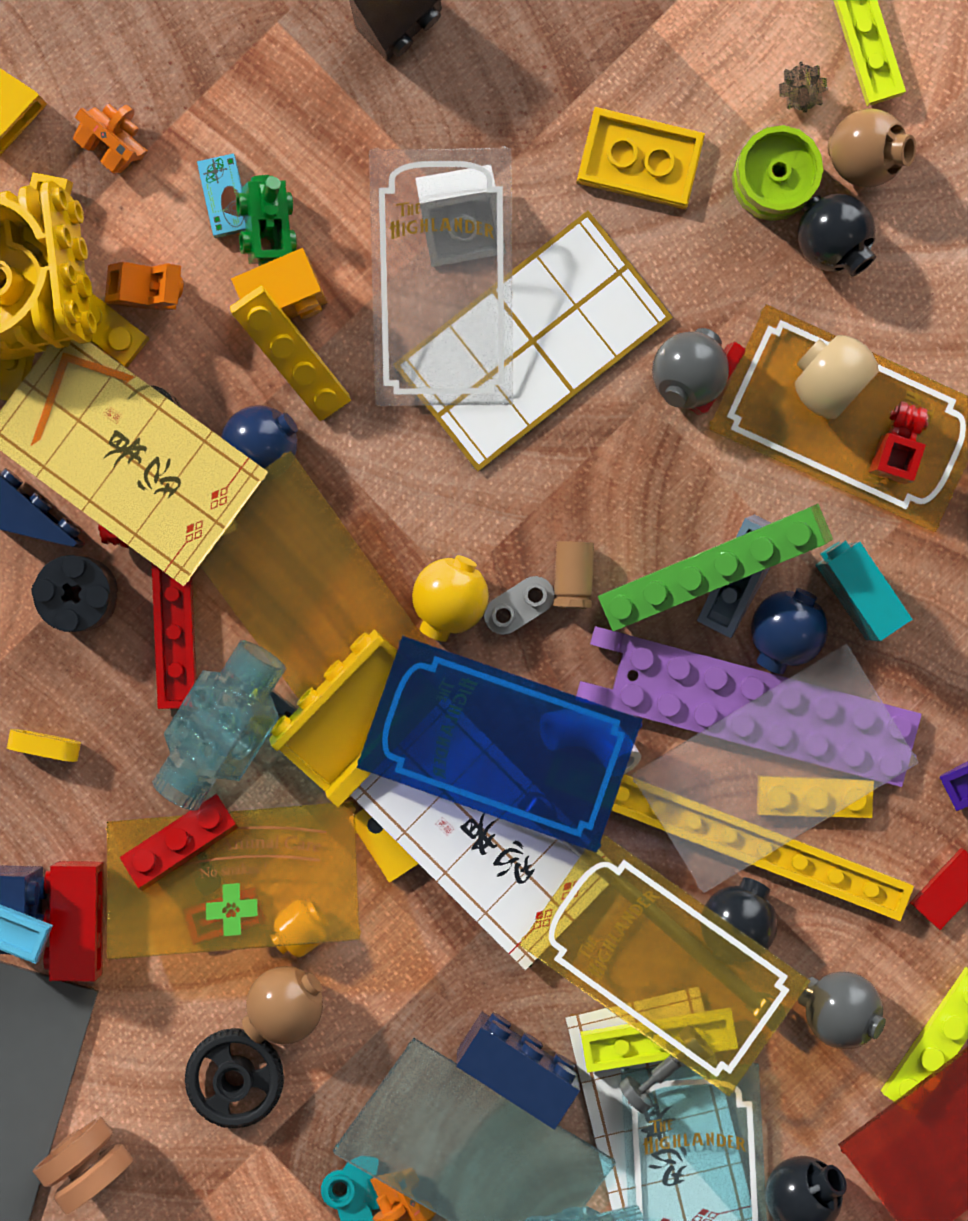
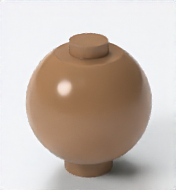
M862 109L848 115L839 123L833 135L829 138L827 149L835 170L844 180L859 187H875L894 178L902 166L908 167L913 163L916 155V140L913 135L905 133L902 124L890 113L879 109Z
M289 966L276 967L264 972L252 984L247 995L246 1011L248 1015L242 1019V1026L246 1034L256 1043L268 1040L275 1044H292L306 1038L318 1025L323 1011L322 985L320 981L310 972L306 973L303 970Z

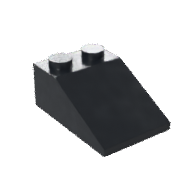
M349 0L356 29L386 61L394 55L397 57L403 55L413 44L411 38L422 28L424 31L429 30L439 20L441 16L439 12L442 10L441 0Z

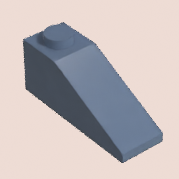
M755 514L744 519L736 537L771 522ZM771 567L711 591L697 621L732 638Z

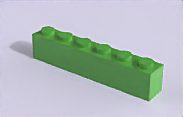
M815 504L599 595L598 598L612 631H616L826 545L833 540V537L819 504Z

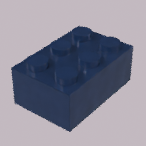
M482 1011L457 1049L456 1067L555 1130L580 1092L578 1075L574 1071L575 1065L558 1053L553 1057L543 1051V1044L530 1034L524 1033L523 1036H520L509 1029L511 1023L499 1014L492 1012L489 1016Z

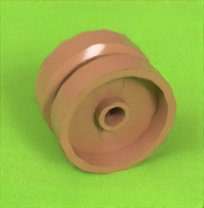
M101 1116L66 1137L32 1171L44 1187L54 1186L66 1177H69L57 1189L53 1198L66 1215L75 1211L97 1195L134 1160L123 1144H113L98 1154V1151L111 1139L113 1133Z

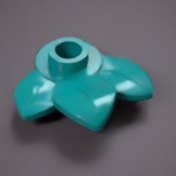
M368 1154L354 1156L346 1163L343 1170H334L324 1178L321 1185V1196L328 1206L338 1210L341 1221H373L372 1210L378 1209L379 1206L376 1201L378 1195L370 1180L376 1176L378 1157ZM335 1183H344L347 1186V1192L341 1196L336 1195L333 1192Z

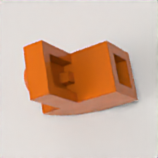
M129 262L110 264L107 270L104 303L152 310H176L178 299L181 297L184 288L181 266L169 263L152 267Z

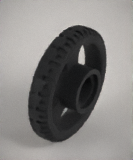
M240 1028L220 1030L205 1038L192 1052L185 1072V1088L192 1106L205 1120L224 1128H244L261 1121L276 1106L284 1084L283 1066L277 1051L267 1040H264L262 1043L254 1042L244 1029ZM231 1043H240L252 1047L261 1054L267 1065L255 1070L253 1063L248 1058L241 1055L232 1056L230 1052ZM204 1058L213 1060L218 1066V1070L213 1078V1088L216 1094L209 1098L204 1097L199 1084V1070ZM232 1070L239 1072L243 1076L244 1084L240 1086L229 1084L225 1073ZM251 1087L262 1089L267 1094L264 1100L250 1111L237 1114L230 1112V1102L243 1099Z

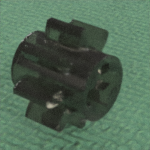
M799 62V65L791 71L784 70L785 82L779 84L780 97H787V109L794 107L807 113L808 109H811L816 104L820 106L823 104L822 92L827 91L828 88L827 78H820V66L811 67L803 64V62Z

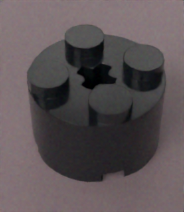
M66 555L50 561L41 569L32 585L31 591L36 610L48 625L64 632H81L96 629L109 620L116 607L118 587L113 573L102 562L85 556ZM72 587H81L82 590L78 594L81 599L80 601L71 600L70 596L73 594Z

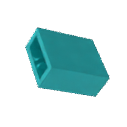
M846 540L841 543L838 541L820 553L823 560L815 566L865 640L882 641L913 620L861 542L848 544Z

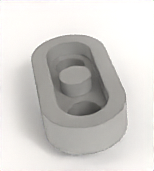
M532 576L493 599L487 605L484 613L488 628L497 634H510L547 611L554 601L552 585L542 577ZM539 588L543 593L541 601L537 603L531 602L528 598L529 590ZM501 608H506L511 613V618L506 623H500L496 619V612Z

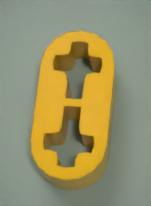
M10 729L7 749L69 762L78 761L81 742L21 729Z

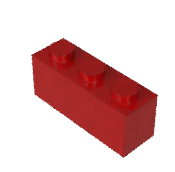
M58 861L50 866V871L45 873L44 890L46 894H50V909L45 910L44 922L53 925L49 934V947L45 948L43 956L44 969L49 970V981L95 982L103 974L104 862Z

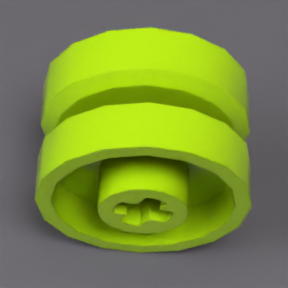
M789 126L767 127L753 135L737 158L732 174L733 191L742 208L754 217L768 221L787 219L801 211L820 186L823 174L821 153L812 138L800 129ZM772 169H773V171H774L775 174H781V173H782L783 177H776V176L773 174Z

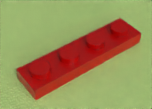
M151 562L158 709L198 707L192 576L183 586Z

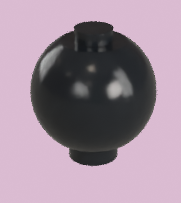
M830 194L825 197L817 195L803 207L804 214L798 226V242L803 255L810 263L830 272L846 269L853 277L863 272L874 262L876 255L872 252L871 247L875 240V223L871 212L860 200L846 194Z
M743 877L739 886H728L714 893L706 902L701 914L759 956L763 955L770 948L777 933L776 912L767 900L771 890L766 885L751 878ZM701 922L703 938L706 944L714 950L712 953L713 957L729 965H733L734 961L747 962L754 960Z
M810 1156L791 1157L782 1161L771 1172L765 1188L766 1205L775 1221H835L841 1211L843 1194L846 1192L847 1184L843 1173L834 1165H827L823 1161Z

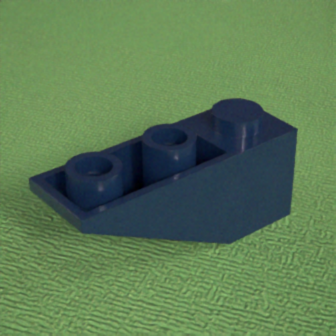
M9 469L0 470V530L71 547L82 548L85 543L77 537L81 532L65 518L58 521L49 513L52 506L36 493L29 496L20 488L23 481Z

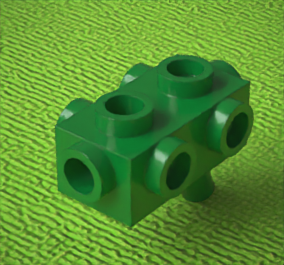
M271 175L251 177V181H247L242 187V193H237L236 195L237 215L244 216L246 231L240 232L239 246L241 254H248L249 264L261 266L296 251V233L294 230H290L289 215L293 213V197L291 192H286L285 180L280 181L277 177ZM264 238L270 241L271 250H262L261 239Z

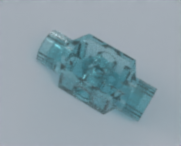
M240 640L221 672L205 670L201 672L164 732L170 754L152 781L154 788L163 797L182 808L198 810L217 779L241 780L279 719L270 694L286 670L285 665L262 647L249 641Z

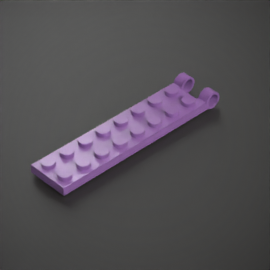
M594 627L590 645L622 653L613 689L580 681L575 700L902 787L921 713L601 627ZM630 670H635L638 673V678L635 681H630L627 677Z

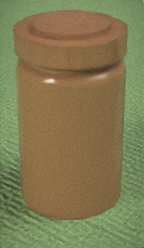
M556 542L554 594L557 596V599H554L553 606H559V608L563 609L591 608L592 600H589V597L592 595L594 543Z

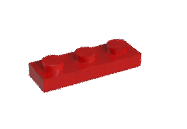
M216 793L119 858L138 889L143 891L239 827Z

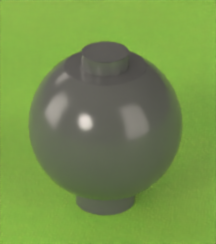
M699 328L695 332L679 333L666 340L658 349L653 360L652 377L656 389L671 406L694 409L714 401L724 390L729 376V363L721 347V338L714 331L707 328Z
M839 971L830 973L821 980L810 977L806 980L799 993L798 1003L806 1007V1019L810 1029L819 1040L828 1046L837 1049L858 1048L868 1043L872 1038L877 1039L884 1029L886 1019L883 1018L881 997L873 984L861 975L853 972Z

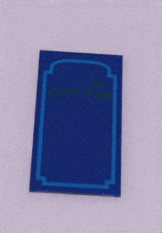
M402 636L363 751L357 761V768L597 853L601 847V839L639 729L642 728L643 719Z

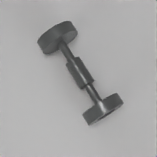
M688 1024L679 1032L686 1048L698 1057L707 1061L713 1055V1051L707 1041L703 1039L693 1026ZM682 1051L676 1056L671 1054L651 1071L652 1076L642 1085L633 1077L627 1076L619 1083L623 1095L637 1111L642 1114L646 1113L653 1107V1102L646 1091L656 1082L661 1084L681 1067L680 1062L687 1055Z

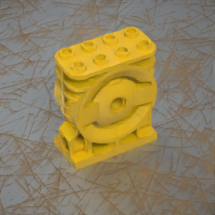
M52 180L43 182L40 192L28 185L19 189L18 196L14 195L11 191L0 193V283L6 279L5 285L0 289V360H15L44 352L49 344L61 349L68 347L71 340H75L79 344L90 343L92 334L96 333L97 330L96 320L90 311L88 298L92 295V285L85 272L84 260L88 258V249L85 240L81 237L80 223L84 221L83 210L78 200H73L63 187H60ZM19 227L24 228L23 240L36 246L42 252L48 266L44 267L41 260L33 252L21 245Z

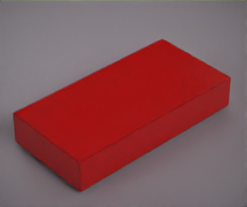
M960 848L910 902L939 930L968 901V852Z

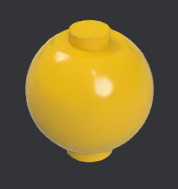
M457 555L455 559H439L426 566L418 575L413 587V605L417 615L423 620L419 630L429 638L445 642L450 633L467 631L475 626L483 617L488 605V587L483 575L476 569L477 564L471 559Z

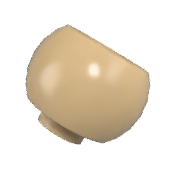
M837 335L828 345L819 339L797 363V366L803 372L795 381V388L800 400L810 411L827 419H836L879 372L878 363L868 347L855 338Z

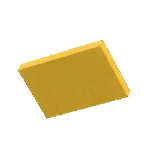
M594 107L576 183L686 210L705 133Z

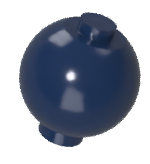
M255 405L236 412L226 423L221 438L268 472L261 481L264 482L279 477L293 463L297 452L296 432L298 428L289 414L285 412L282 414L268 406Z
M797 588L795 592L781 591L767 597L757 607L751 622V636L754 645L760 651L756 660L759 665L771 672L784 674L788 665L800 666L806 664L821 652L828 636V622L822 607L816 603L818 598L814 594L801 588Z

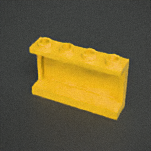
M376 629L369 635L366 632L361 634L350 647V650L353 652L343 662L340 660L334 662L323 675L326 680L316 690L313 688L308 689L297 702L299 708L289 718L286 715L281 717L270 730L272 734L269 738L271 747L276 751L280 750L325 791L327 798L337 807L387 758L383 749V732L386 719L402 678L414 666ZM418 669L406 682L391 722L388 736L390 752L442 701V699L436 698L438 695L443 696V694H440V690Z

